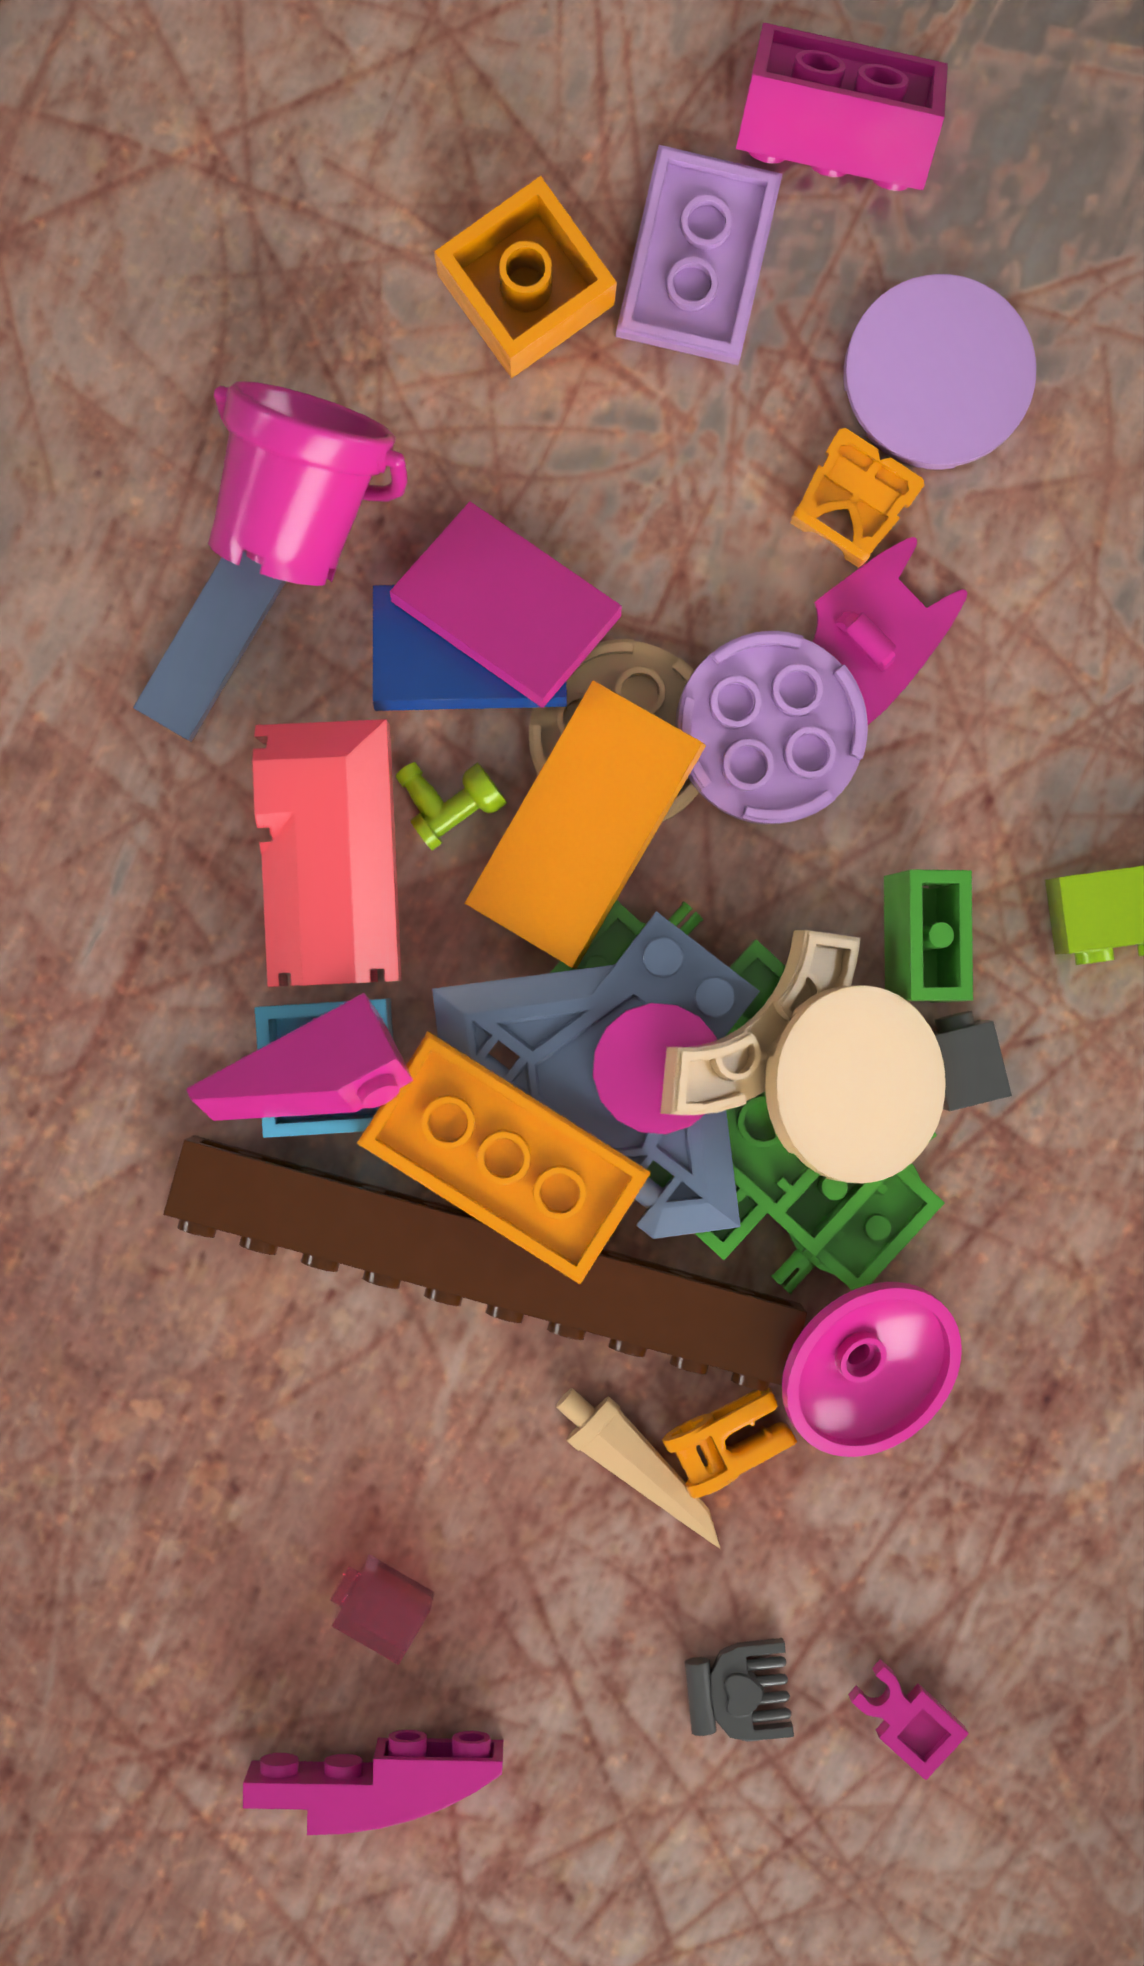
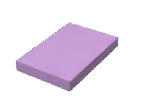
M659 145L618 320L616 337L738 365L782 173Z

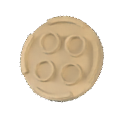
M615 639L599 642L566 681L567 707H538L532 709L529 724V746L537 776L593 680L675 726L679 699L684 686L694 672L693 668L683 659L662 648L648 643L637 642L634 639ZM689 777L662 822L678 814L698 795L699 792L691 783Z
M865 985L840 986L821 991L801 1003L792 1012L794 1017L783 1031L774 1056L768 1057L765 1076V1096L770 1120L779 1140L788 1153H794L801 1162L818 1174L827 1177L826 1179L849 1183H872L884 1180L909 1166L922 1153L934 1135L942 1114L946 1083L942 1053L937 1039L925 1018L913 1005L899 995L886 989Z

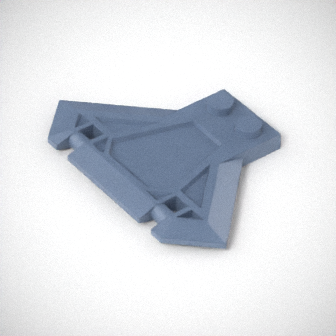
M656 911L615 965L432 989L439 1038L646 1169L654 1160L672 1174V1177L663 1188L648 1177L635 1197L636 1201L647 1208L636 1223V1226L653 1239L741 1227L726 1110L705 1114L691 1127L669 1134L642 1133L617 1121L601 1102L592 1076L595 1048L605 1028L625 1010L647 1003L677 1005L699 1016L718 1040L727 1035L760 992ZM498 1040L519 1056L510 1070L489 1054Z

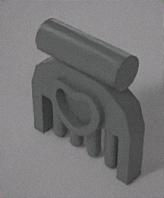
M783 1638L735 1643L720 1650L712 1667H710V1660L705 1657H694L685 1661L691 1731L693 1735L707 1736L716 1733L717 1721L730 1738L749 1742L794 1737L792 1722L753 1725L756 1722L789 1719L792 1715L791 1710L788 1708L754 1711L761 1704L780 1703L789 1700L790 1695L787 1691L764 1693V1687L786 1684L788 1682L787 1675L757 1676L753 1672L754 1670L782 1668L786 1665V1659L783 1656L748 1660L746 1658L749 1656L786 1653Z

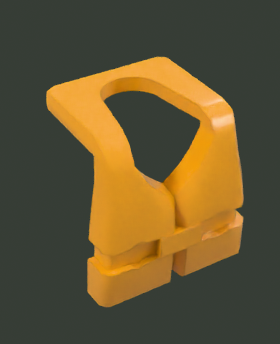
M842 428L838 430L826 450L825 455L828 458L823 467L818 465L802 501L794 510L790 523L803 532L812 531L826 538L843 552L844 558L859 568L869 559L875 547L900 519L897 515L902 508H908L924 487V479L893 458L880 460L878 448L849 429ZM848 509L853 524V542L816 518L831 511Z

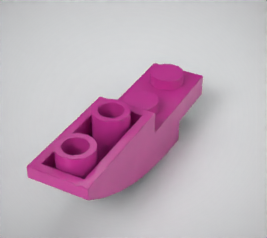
M398 1730L390 1733L389 1738L377 1739L373 1763L363 1762L361 1757L353 1754L331 1755L326 1757L324 1762L299 1761L296 1755L290 1753L267 1754L261 1757L260 1761L251 1760L243 1782V1809L307 1810V1835L348 1834L381 1829L412 1821L444 1809L474 1794L502 1775L504 1740H492L489 1734L480 1731H462L454 1734L452 1739L427 1738L424 1732L417 1730Z

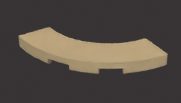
M794 930L790 953L781 979L767 1002L753 1018L736 1031L716 1041L691 1047H667L661 1114L700 1115L721 1112L746 1104L747 1100L765 1091L768 1057L774 1056L783 1031L794 1017L792 1012L801 1003L821 991L840 986H851L857 965L861 938L810 930Z

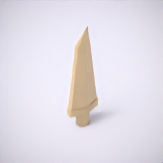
M573 1388L569 1389L556 1404V1408L577 1426L569 1434L566 1441L577 1451L581 1450L720 1549L709 1508L700 1498L690 1497L685 1487L686 1482L620 1410V1406L608 1396L594 1408Z

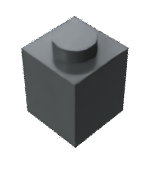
M972 1011L961 1012L934 1020L937 1031H933L939 1044L945 1068L946 1087L943 1110L950 1112L1012 1096L994 1021H974Z

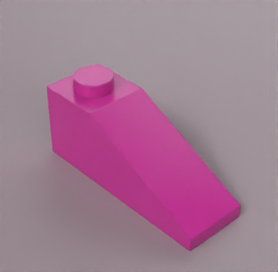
M362 993L186 1088L190 1099L213 1121L353 1113L364 1107L376 1108L388 1103L397 1096L399 1088L414 1080L382 1016L367 996Z

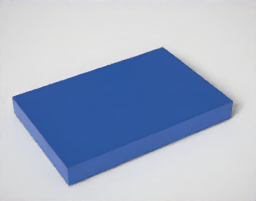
M373 585L374 711L540 707L392 603L390 590L395 585ZM566 682L545 707H567Z

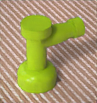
M416 762L406 765L395 775L403 788L406 787L413 803L420 811L410 822L432 851L443 843L440 839L442 835L479 808L486 813H494L508 803L478 762L463 774L462 783L464 788L446 802L442 800L434 787L422 776L423 772Z

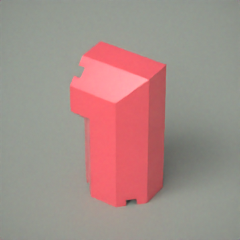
M387 719L255 725L254 737L262 744L267 745V748L253 749L252 768L255 819L257 828H269L270 835L272 836V842H259L262 857L267 986H288L287 973H290L291 986L378 982L377 969H384L385 982L402 981L390 724Z

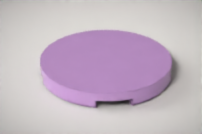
M951 274L924 275L904 281L889 289L872 303L863 314L853 332L846 351L843 376L844 389L847 391L853 413L867 433L865 436L882 452L893 459L918 468L952 469L955 466L967 464L989 454L1004 443L1020 424L1028 410L1034 393L1036 382L1035 351L1032 339L1022 318L1014 307L995 290L976 280Z
M762 631L735 638L720 646L698 665L688 679L680 696L676 711L675 727L706 745L688 777L698 792L708 802L737 819L758 824H781L813 815L836 800L835 798L852 779L860 760L863 759L868 735V721L864 699L859 686L845 664L842 665L828 651L814 642L804 639L802 635L783 631Z

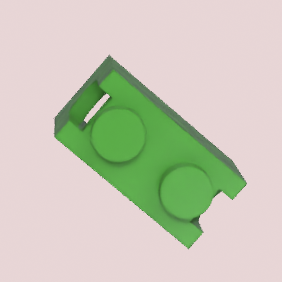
M910 869L884 876L886 990L899 995L908 1002L930 1001V1003H949L973 1000L972 870Z

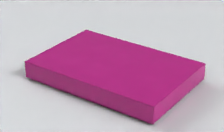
M471 501L468 502L390 590L392 603L541 708H544L619 620L622 613V605Z

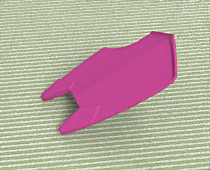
M915 537L907 538L883 551L814 602L817 613V627L812 642L828 651L842 665L845 664L851 672L864 699L868 725L889 707L923 667L952 626L968 595L965 589H961L926 608L898 579L916 548L917 539Z

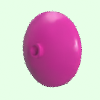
M881 1282L866 1285L852 1290L828 1304L802 1330L785 1364L782 1379V1398L784 1408L792 1425L815 1448L828 1454L844 1457H860L879 1453L913 1436L940 1410L948 1398L959 1372L962 1344L959 1329L952 1314L927 1290L902 1282Z

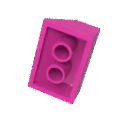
M763 22L736 149L747 151L753 158L766 163H780L787 160L810 165L817 173L829 177H841L851 174L872 179L878 186L892 191H902L908 187L924 191L945 117L948 63Z

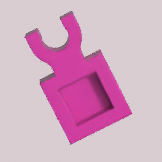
M880 1659L872 1669L875 1675L882 1682L886 1683L884 1693L879 1697H868L856 1685L848 1694L849 1698L864 1714L884 1719L875 1729L878 1737L924 1780H927L969 1733L965 1726L919 1683L906 1695L901 1690L893 1670Z

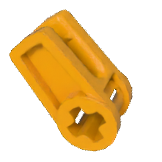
M770 1387L768 1391L754 1390L711 1413L692 1418L675 1427L663 1437L662 1441L667 1451L676 1453L689 1479L685 1483V1487L691 1498H700L722 1489L737 1479L740 1474L797 1443L790 1426L784 1422H778L768 1428L761 1426L760 1432L734 1445L726 1446L725 1440L729 1435L747 1425L754 1426L756 1420L773 1412L778 1407L777 1400ZM697 1445L700 1446L707 1460L706 1466H704L696 1450Z

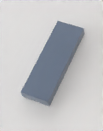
M243 551L239 566L222 557L133 708L192 742L286 581L259 574L261 564L249 559L245 551Z

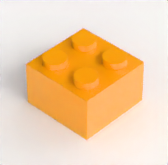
M542 176L533 180L434 251L439 278L511 379L615 305L616 280Z

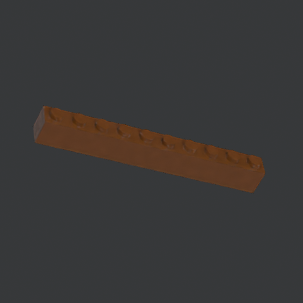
M195 1135L185 1139L183 1142L163 1214L179 1219L177 1228L190 1234L214 1238L216 1230L241 1236L239 1245L255 1252L276 1255L278 1247L303 1253L301 1263L316 1269L338 1272L340 1264L364 1270L362 1279L378 1286L399 1289L401 1281L426 1287L424 1293L426 1298L439 1303L461 1306L463 1298L488 1304L486 1314L501 1320L522 1323L524 1315L549 1321L547 1327L549 1332L562 1337L584 1340L586 1332L610 1338L608 1347L615 1351L636 1357H645L647 1349L672 1355L670 1359L671 1365L697 1374H706L708 1366L733 1372L732 1382L759 1391H768L770 1383L782 1386L787 1358L803 1330L807 1311L798 1302L602 1249L582 1283L579 1284L462 1209Z

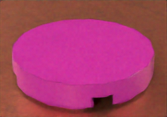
M647 1003L625 1010L605 1028L595 1048L592 1076L601 1102L617 1121L642 1133L669 1134L691 1127L705 1114H661L667 1047L699 1046L716 1041L717 1037L699 1016L677 1005Z

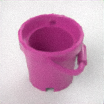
M240 381L235 382L229 388L225 386L217 387L214 391V398L220 418L229 431L215 519L208 545L213 552L238 566L240 565L243 551L246 550V556L249 559L261 564L259 574L274 579L313 586L325 585L326 579L332 582L340 555L362 500L389 502L402 496L405 492L408 482L405 457L400 452L392 450L396 441L395 435L386 426L361 413L299 391L258 382ZM386 467H390L392 479L390 484L385 486L369 485L372 476L378 475L381 472L384 473Z

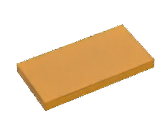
M593 680L464 904L571 968L577 969L706 745Z
M428 1031L406 1065L414 1081L399 1088V1093L395 1098L379 1107L357 1144L581 1284L651 1172Z

